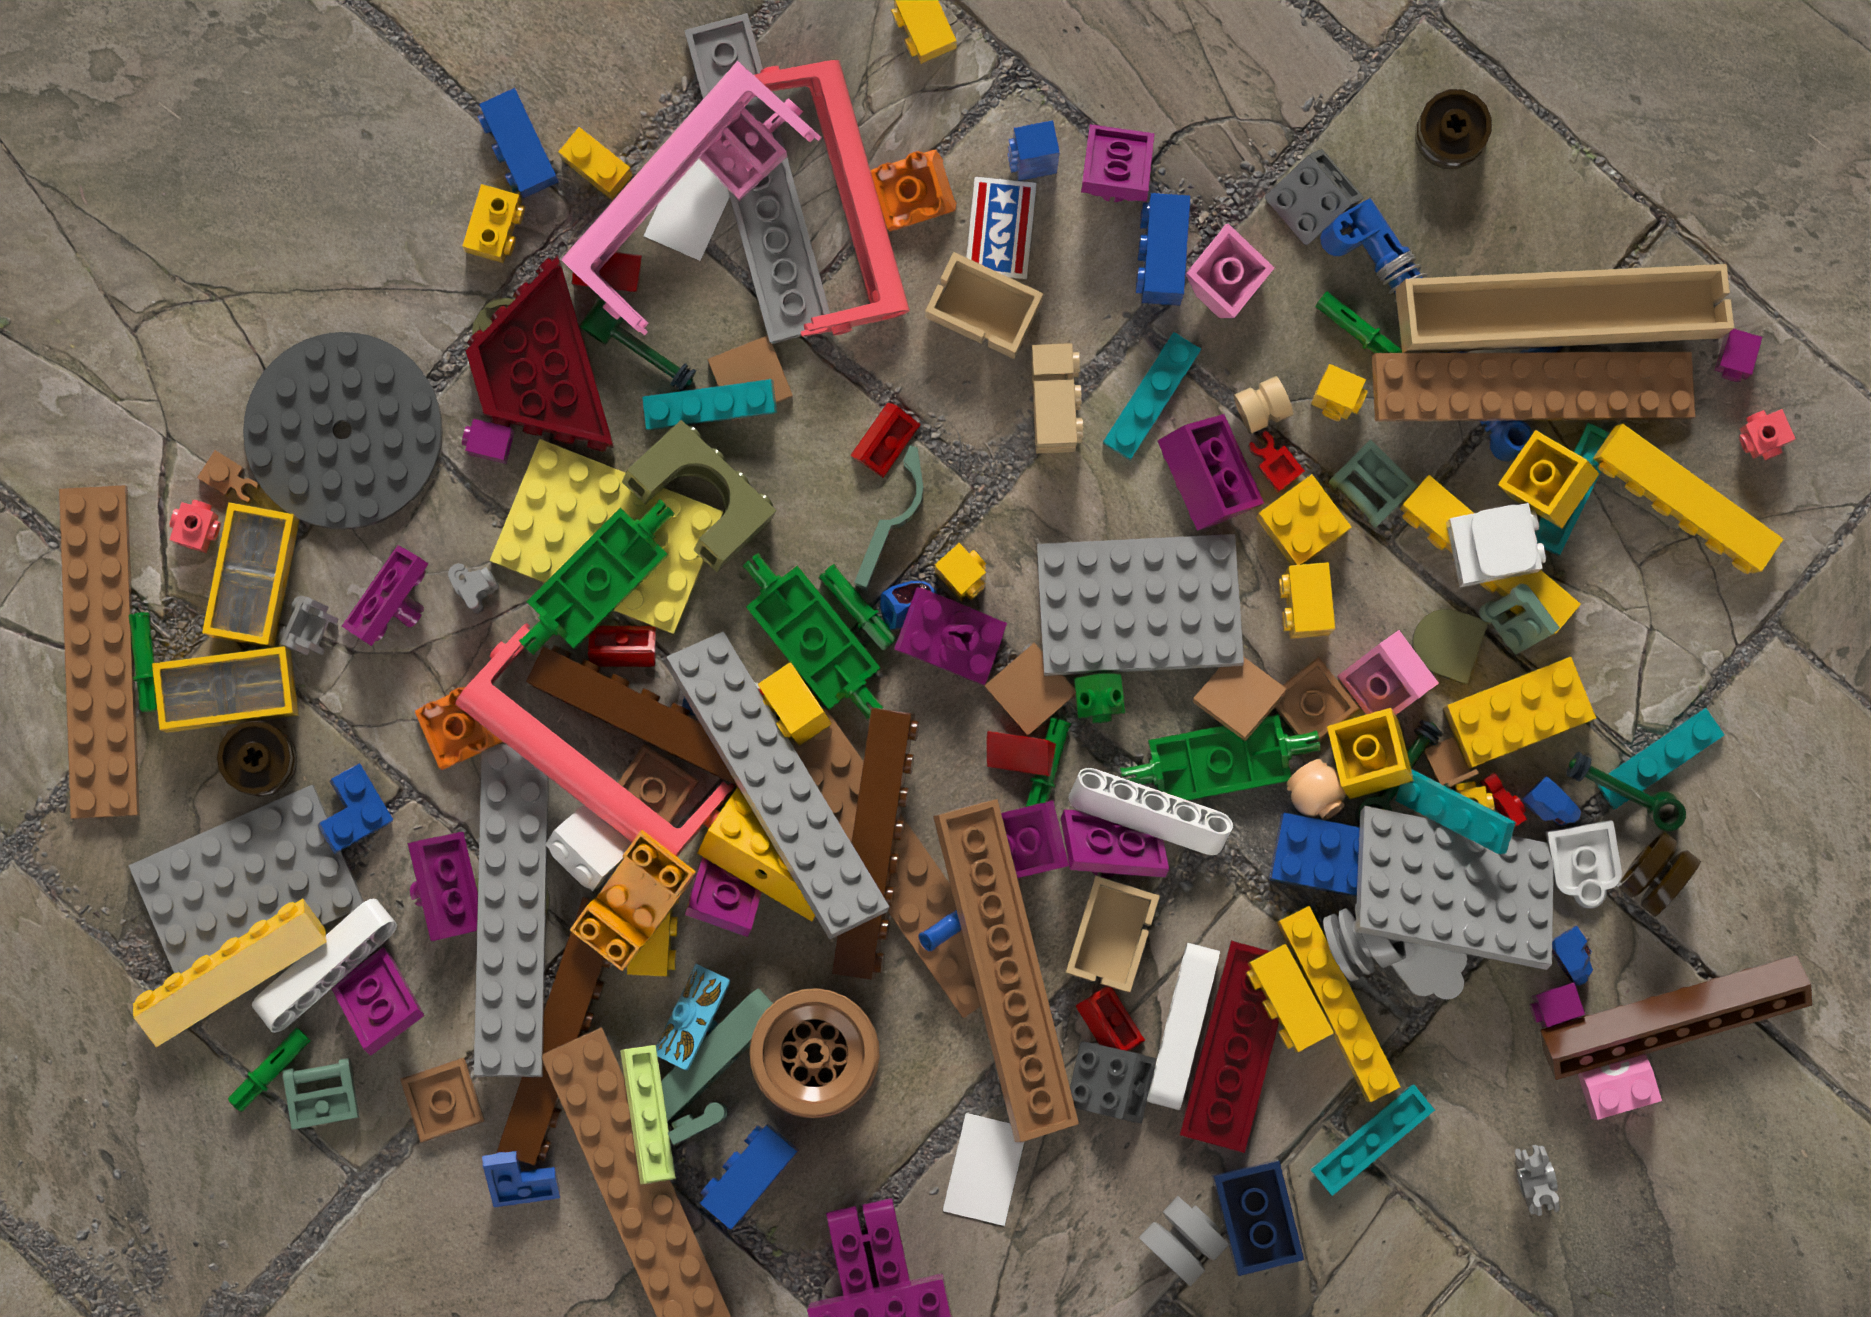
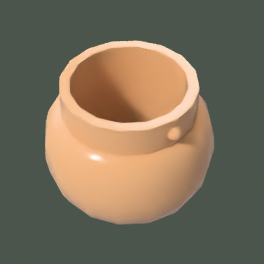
M1316 759L1304 765L1287 781V790L1292 791L1291 800L1295 808L1304 817L1314 819L1321 817L1325 821L1334 817L1345 806L1342 801L1346 797V793L1341 787L1338 771L1333 767L1327 766V763H1323L1321 759Z

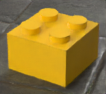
M1535 430L1498 486L1511 499L1520 504L1529 503L1531 511L1535 510L1536 514L1563 528L1599 473L1588 460Z
M1313 474L1259 512L1256 517L1291 566L1307 563L1352 528Z
M1329 562L1288 566L1284 575H1281V579H1279L1280 598H1286L1287 608L1282 611L1283 631H1289L1290 639L1329 636L1335 630Z
M1392 708L1327 726L1341 787L1349 799L1414 781L1400 722Z

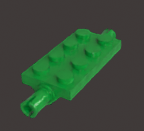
M661 499L640 520L636 519L635 521L620 507L526 601L540 615L538 617L540 621L518 641L534 656L554 634L556 636L559 634L575 650L668 556L655 542L654 533L675 513Z
M759 553L754 555L752 560L759 570L754 567L750 560L742 567L746 569L761 588L759 592L761 594L746 606L747 610L789 662L792 663L828 710H831L844 698H850L865 716V719L867 721L870 720L871 710L867 704L872 708H884L865 686L867 684L866 681L881 669L798 565L784 576H776Z
M1276 715L1266 717L1246 741L1225 726L1148 740L1151 755L1149 763L1120 768L1121 778L1135 775L1136 777L1126 780L1141 785L1153 783L1154 786H1157L1158 791L1187 801L1287 782L1291 777L1289 760H1292V756L1321 752L1320 742L1305 743L1316 741L1319 739L1316 730L1288 737L1287 734H1283L1280 717Z

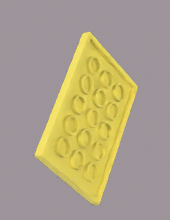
M539 439L490 562L545 583L620 507L635 521L636 519L640 520L661 499L675 513L654 533L655 542L668 556L613 611L675 635L704 563V560L694 551V548L699 538L723 516L724 512L665 488L645 505L622 483L625 472Z

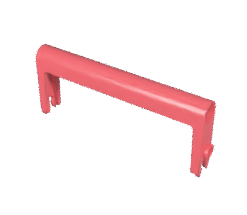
M829 60L781 70L779 66L762 69L759 74H754V76L771 91L804 86L809 87L811 90L870 304L812 317L811 323L804 324L805 330L801 331V336H811L832 331L834 336L842 335L852 331L854 326L892 319L910 311L840 61Z
M524 624L506 644L501 641L493 649L489 656L491 660L465 687L455 704L629 841L633 842L638 833L643 830L678 857L704 826L708 829L711 827L720 813L718 809L730 796L728 794L735 785L732 783L727 785L725 782H722L681 828H675L493 686L494 682L525 648L518 641L530 631L528 629L530 625Z

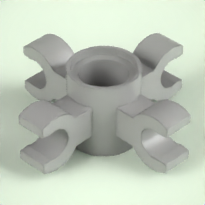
M1532 1145L1533 1155L1529 1157L1526 1149L1522 1151L1515 1149L1516 1164L1520 1168L1517 1169V1178L1529 1212L1541 1216V1206L1543 1204L1547 1205L1548 1210H1552L1554 1207V1211L1558 1212L1560 1210L1559 1197L1555 1193V1191H1558V1185L1545 1147L1543 1145Z

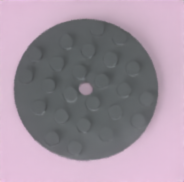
M353 332L317 335L305 339L281 353L264 370L256 382L246 406L243 427L244 446L250 468L257 482L271 500L284 511L294 514L304 522L318 527L341 530L358 529L380 523L397 514L396 512L414 500L430 480L429 477L436 461L439 459L443 434L442 416L436 394L429 380L416 363L403 351L386 341L370 335ZM342 421L351 424L352 433L346 439H338L334 434L335 427Z

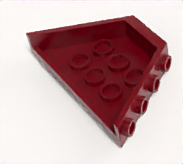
M557 255L553 260L550 258L546 259L536 270L538 276L530 284L525 282L513 294L515 300L507 308L503 305L491 316L492 324L484 332L479 329L471 336L467 342L469 347L465 351L483 413L487 418L491 419L490 423L510 427L511 424L523 426L522 432L535 436H542L543 431L556 434L555 440L568 444H574L575 439L588 442L587 448L606 452L607 447L614 449L615 447L561 261Z

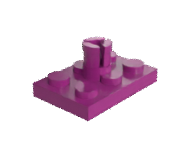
M1090 124L1081 193L1101 196L1109 202L1111 197H1115L1114 202H1121L1124 199L1147 202L1155 133Z
M397 545L344 621L342 627L372 646L375 641H379L384 636L388 628L387 623L392 617L402 621L408 628L414 626L421 618L422 614L420 613L424 612V606L411 599L408 593L413 586H417L423 580L428 563Z
M917 587L894 650L975 683L985 685L1007 623L924 588Z
M1053 800L1001 813L1017 878L1069 866Z
M1064 809L1060 819L1070 870L1090 871L1095 876H1097L1098 872H1102L1101 878L1110 879L1115 874L1166 877L1169 865L1163 839L1081 811Z
M464 832L407 843L416 881L410 886V897L412 900L417 899L414 903L415 905L423 907L431 942L477 931L478 891Z
M701 856L684 915L748 937L753 926L762 892Z
M384 947L353 969L331 988L360 1044L370 1056L425 1016L393 957Z

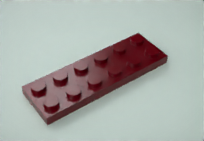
M1230 941L1181 1125L1180 1136L1245 1153L1279 1025L1277 1017L1271 1019L1262 1002L1267 998L1261 987L1255 990L1246 972L1251 970L1248 963L1270 952L1268 950Z

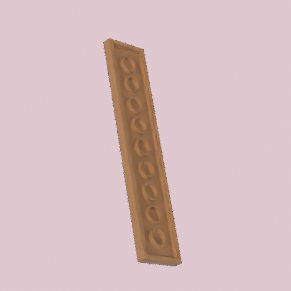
M1692 352L1375 353L1372 355L1375 422L1695 418Z
M120 485L59 489L71 819L140 816L135 681H133L135 676L134 655L128 615L132 614L128 487Z
M825 708L823 711L832 723L830 726L800 746L792 736L788 739L852 843L864 761ZM900 814V820L904 821L905 825L902 840H896L895 853L900 855L897 874H891L890 887H894L895 892L892 907H889L888 913L962 1018H965L981 1005L962 930L937 946L933 951L925 950L918 937L919 933L924 932L957 910L951 885Z
M998 799L935 815L933 818L1015 1142H1024L1077 1125L1079 1122Z
M602 1027L542 1055L543 1064L656 1317H731L671 1181L640 1184L625 1078Z

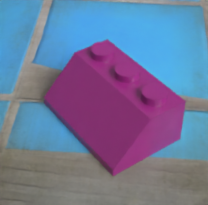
M1225 414L1186 424L1157 440L1162 455L1174 477L1176 487L1182 495L1197 531L1222 523L1264 504Z

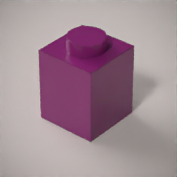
M1737 329L1731 330L1723 338L1714 371L1721 372L1722 378L1734 382H1741V379L1746 380L1753 373L1763 337Z
M473 419L471 427H465L462 445L466 446L465 451L470 456L507 464L515 432L510 427Z
M1575 983L1565 984L1532 995L1534 1003L1529 1004L1535 1023L1541 1022L1542 1028L1585 1015Z

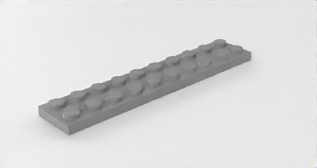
M748 13L684 30L703 99L737 61L753 75L759 74L763 69ZM758 97L752 98L745 106L751 115L762 124L775 113ZM778 127L772 134L774 139L785 149ZM786 157L740 201L728 190L769 342L772 344L800 337L801 331L805 330L804 324L811 323L812 317L830 314L788 158Z
M724 631L667 656L664 662L828 938L832 939L886 913L890 906L788 737H784L776 725L777 719L769 706L764 704L762 694Z
M497 744L492 748L482 751L474 1076L543 1077L547 846L545 844L548 841L549 777L507 744Z

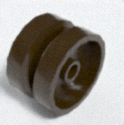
M1448 89L1436 94L1426 103L1415 126V141L1421 155L1430 164L1442 169H1459L1470 165L1482 153L1492 132V117L1487 105L1477 95L1464 89ZM1448 127H1455V128L1457 129L1458 133H1455V131H1454L1453 128H1448Z
M250 721L240 723L227 732L220 742L217 762L219 772L227 784L244 794L264 797L274 795L288 785L295 775L297 755L295 746L288 735L268 723ZM263 754V757L258 759L260 765L256 766L253 762L255 755Z
M1662 831L1637 855L1617 886L1631 898L1638 896L1649 886L1641 899V906L1654 917L1659 915L1673 901L1701 863L1688 850L1680 852L1669 862L1677 849L1678 842L1665 831Z

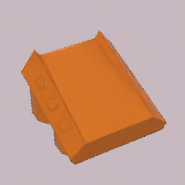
M936 149L925 153L915 151L908 154L906 159L894 163L887 162L878 168L870 170L886 226L890 232L956 210L957 202L954 200L943 159Z
M465 687L457 688L451 691L449 695L436 701H431L415 710L416 717L441 770L503 743L501 739L455 704Z

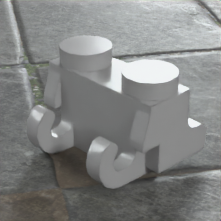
M457 563L450 567L448 571L449 580L455 591L465 600L467 606L475 614H479L484 610L482 600L500 588L487 567L482 570L469 572L463 564ZM464 575L465 579L459 580V577Z
M300 595L292 602L291 611L293 614L287 627L280 630L278 642L282 646L307 656L310 650L323 655L326 649L318 645L328 623L336 625L339 619L326 613L329 608L328 606Z

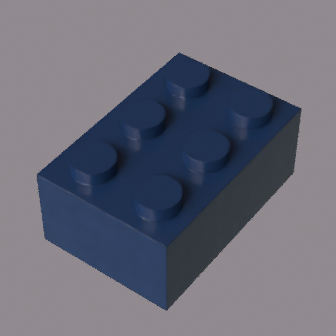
M1279 1160L1212 1175L1236 1275L1242 1276L1304 1260Z

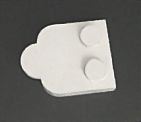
M1609 820L1546 831L1547 843L1549 844L1553 860V879L1557 889L1564 894L1573 895L1575 901L1582 907L1595 908L1601 905L1606 898L1607 890L1614 888L1620 882L1622 876L1614 822Z
M1404 942L1406 958L1391 966L1413 994L1428 996L1434 993L1441 999H1453L1462 992L1464 979L1461 972L1467 964L1466 954Z

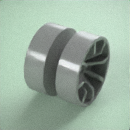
M1177 1196L1163 1211L1164 1216L1173 1226L1172 1230L1169 1232L1159 1223L1152 1222L1139 1236V1239L1191 1287L1205 1272L1204 1266L1194 1256L1196 1254L1194 1250L1197 1248L1206 1257L1215 1261L1230 1244L1216 1232L1219 1227L1196 1205L1191 1208Z

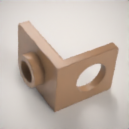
M1454 737L1424 750V754L1437 782L1448 788L1479 774L1477 769L1470 772Z

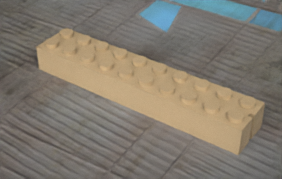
M1727 264L1405 279L1395 290L1402 353L1720 339L1734 329L1731 299L1723 300L1715 308L1713 305L1720 302L1730 293Z

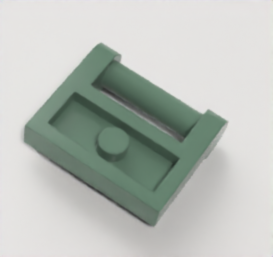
M1371 439L1328 482L1334 489L1338 487L1370 519L1368 522L1374 528L1418 486ZM1352 472H1355L1386 503L1380 510L1347 479Z
M1526 584L1515 586L1511 589L1510 594L1496 602H1487L1479 610L1482 620L1493 624L1502 636L1505 644L1511 648L1515 655L1548 638L1560 629ZM1515 605L1524 607V611L1511 618H1508L1504 613Z
M350 1058L340 1059L337 1064L294 1071L293 1068L283 1070V1081L292 1130L360 1117ZM341 1076L342 1086L298 1094L297 1084Z
M721 1102L710 1103L706 1106L703 1115L694 1119L692 1114H689L671 1123L674 1130L668 1132V1135L673 1145L722 1122L728 1115L727 1107Z

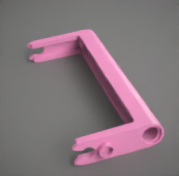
M738 61L561 259L606 302L603 308L617 320L621 316L643 335L647 334L648 331L645 327L649 323L600 276L599 270L754 97L761 99L809 142L814 138L818 141L822 138L799 117L803 111L789 98L785 102L781 101Z

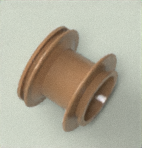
M803 989L778 999L764 1012L757 1022L750 1045V1065L761 1091L780 1109L793 1115L807 1118L835 1115L858 1102L872 1085L880 1058L877 1034L865 1012L846 996L824 989ZM807 1024L810 1027L811 1034L808 1038L801 1039L798 1037L796 1031L799 1025ZM826 1025H831L835 1029V1036L831 1040H825L821 1036V1030ZM813 1043L822 1046L820 1053L824 1057L818 1063H811L807 1060L809 1054L806 1052V1048ZM791 1044L797 1048L798 1053L794 1059L789 1060L783 1055V1050L785 1046ZM837 1047H842L846 1051L847 1056L842 1062H836L832 1057V1052ZM800 1066L805 1067L809 1072V1076L805 1081H798L794 1076L795 1070ZM823 1068H829L833 1072V1078L828 1083H824L819 1079V1072Z

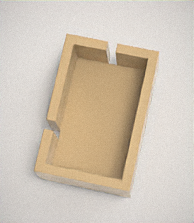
M953 252L941 277V285H937L925 310V318L980 344L983 343L984 339H987L989 348L1015 359L1043 301V293Z
M1072 343L1032 345L1031 366L1036 454L1075 452L1077 443H1082L1083 420L1082 418H1076V410H1080V405L1082 404L1081 385H1074V378L1079 377L1080 372L1079 352H1073Z
M1095 876L1065 973L1095 982L1096 976L1102 978L1101 985L1130 993L1149 931L1142 929L1143 924L1151 925L1160 896Z

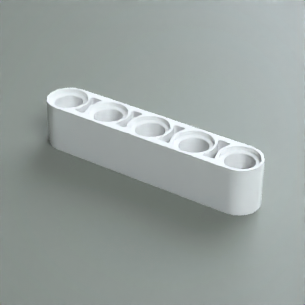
M1084 768L1079 772L1069 794L1070 804L1081 812L1207 855H1217L1221 852L1233 828L1231 819L1222 812L1094 768Z
M377 899L365 901L326 935L327 942L297 960L258 994L252 1002L253 1009L271 1032L276 1033L284 1030L391 937L397 928L396 922Z
M1191 943L1186 945L1147 1102L1176 1110L1181 1108L1220 951Z

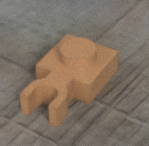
M214 450L197 477L225 496H228L233 488L236 490L237 495L249 504L252 500L244 495V488L247 485H252L259 490L261 487L252 479L241 478L240 476L244 468Z

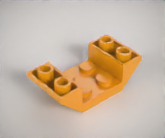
M643 830L638 833L623 854V861L600 893L586 906L570 928L572 933L621 971L629 965L656 932L685 892L696 872Z

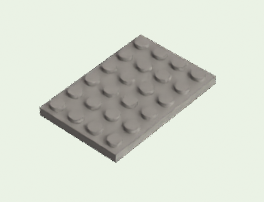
M1235 534L1037 544L1044 676L1243 666Z
M314 785L307 786L128 865L174 973H183L191 968L198 958L204 955L210 956L220 950L227 940L234 937L239 938L248 933L249 929L258 921L269 920L277 915L278 911L287 903H296L304 899L323 926L351 914L364 903L343 851L341 850L334 854L318 827V824L328 817Z
M1364 806L1360 811L1355 932L1545 970L1552 965L1553 860L1548 843L1512 836L1507 853L1497 854L1431 819Z

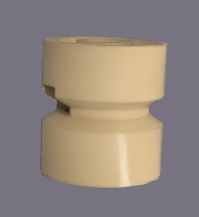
M1277 376L1261 382L1259 390H1254L1250 387L1234 394L1236 407L1250 434L1266 428L1271 419L1277 423L1294 414L1289 397Z

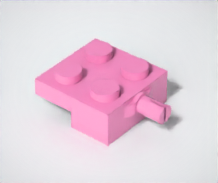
M744 107L701 155L699 160L740 201L787 157L786 150L774 139L772 134L785 120L775 112L762 124Z

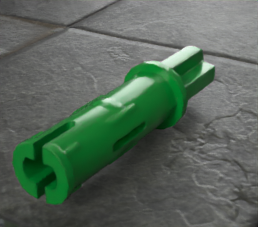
M1328 291L1317 302L1315 308L1357 339L1363 345L1362 348L1364 350L1368 348L1373 353H1402L1398 346L1380 333L1381 329L1379 327L1377 329L1372 327Z
M835 564L825 570L826 573H822L818 578L822 580L859 623L857 627L859 629L863 628L882 650L891 646L895 642L896 636L878 616L879 611H874L837 569Z
M140 612L128 615L136 672L133 681L137 682L141 712H153L157 710L152 667V663H154V650L150 628V613Z
M1050 718V725L1045 740L1056 744L1050 776L1035 774L1034 778H1030V782H1033L1026 807L1048 802L1051 789L1056 788L1054 779L1071 723Z
M296 1027L253 1072L249 1071L247 1073L249 1077L229 1096L230 1104L238 1111H244L263 1090L266 1092L269 1090L267 1086L311 1040Z

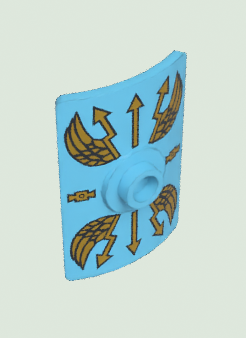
M695 964L656 1045L658 1057L684 1070H689L706 1033H710L718 1026V1023L713 1018L730 985L729 979Z

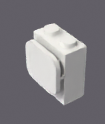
M1529 503L1487 509L1474 514L1450 518L1446 522L1459 587L1536 573L1542 569V563L1546 562L1543 544H1537L1535 530H1539L1537 514L1535 510L1530 511Z
M582 805L553 831L545 845L550 849L554 859L582 886L594 891L610 879L624 858L622 856L632 842L585 805Z

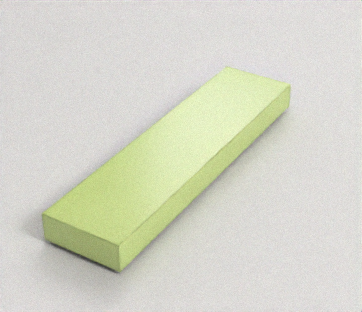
M656 1045L620 1050L640 1184L676 1179Z

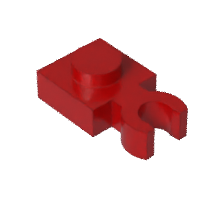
M1264 431L1262 437L1266 440L1267 446L1259 449L1253 442H1250L1248 448L1253 455L1264 459L1258 465V468L1279 493L1302 475L1305 470L1285 445L1277 451L1273 447L1274 439L1272 435Z
M1495 772L1480 781V784L1486 787V793H1492L1494 807L1499 814L1515 821V827L1527 820L1523 814L1526 812L1523 803L1516 795L1511 796L1509 791L1506 792Z

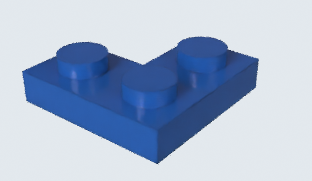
M360 763L331 778L329 782L345 809L321 821L318 827L331 850L336 854L393 822V818Z
M516 1151L482 1156L483 1169L494 1208L560 1198V1187L555 1167L521 1172Z

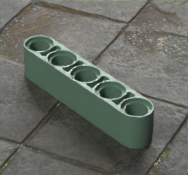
M759 988L749 994L703 1039L689 1070L676 1066L661 1081L668 1125L679 1117L750 1047L752 1034L757 1022L773 1004Z

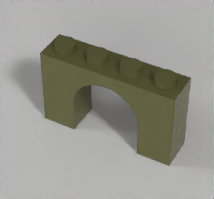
M680 420L627 469L622 483L645 505L668 483L682 476L700 477L714 485L723 499L724 515L699 538L694 551L718 573L771 522L777 510L766 495L759 494L749 485V481L743 473L735 471L726 463L720 451L715 448L711 449L702 440L700 433L694 427L687 426Z

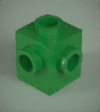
M1096 674L1074 678L1078 718H1092L1093 724L1112 722L1113 715L1125 714L1121 674Z

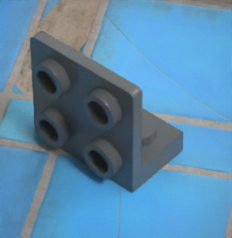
M1323 149L1309 154L1265 195L1267 202L1304 245L1314 241L1339 215L1355 207L1364 199Z
M1080 1042L1070 1084L1075 1108L1142 1124L1157 1058L1089 1042Z

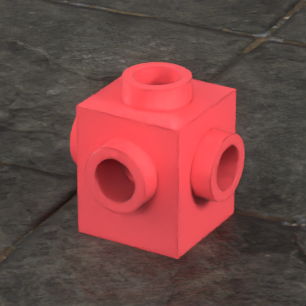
M1783 409L1766 415L1765 410L1747 417L1748 423L1740 428L1742 434L1739 435L1743 450L1746 453L1750 452L1753 459L1763 456L1764 460L1782 454L1781 447L1790 444L1796 439Z
M193 500L191 505L181 502L180 508L173 511L170 519V527L173 530L169 540L177 545L207 554L210 541H215L220 531L221 522L217 521L219 516L210 511L212 507L210 504L198 500ZM198 521L196 527L193 528V524Z

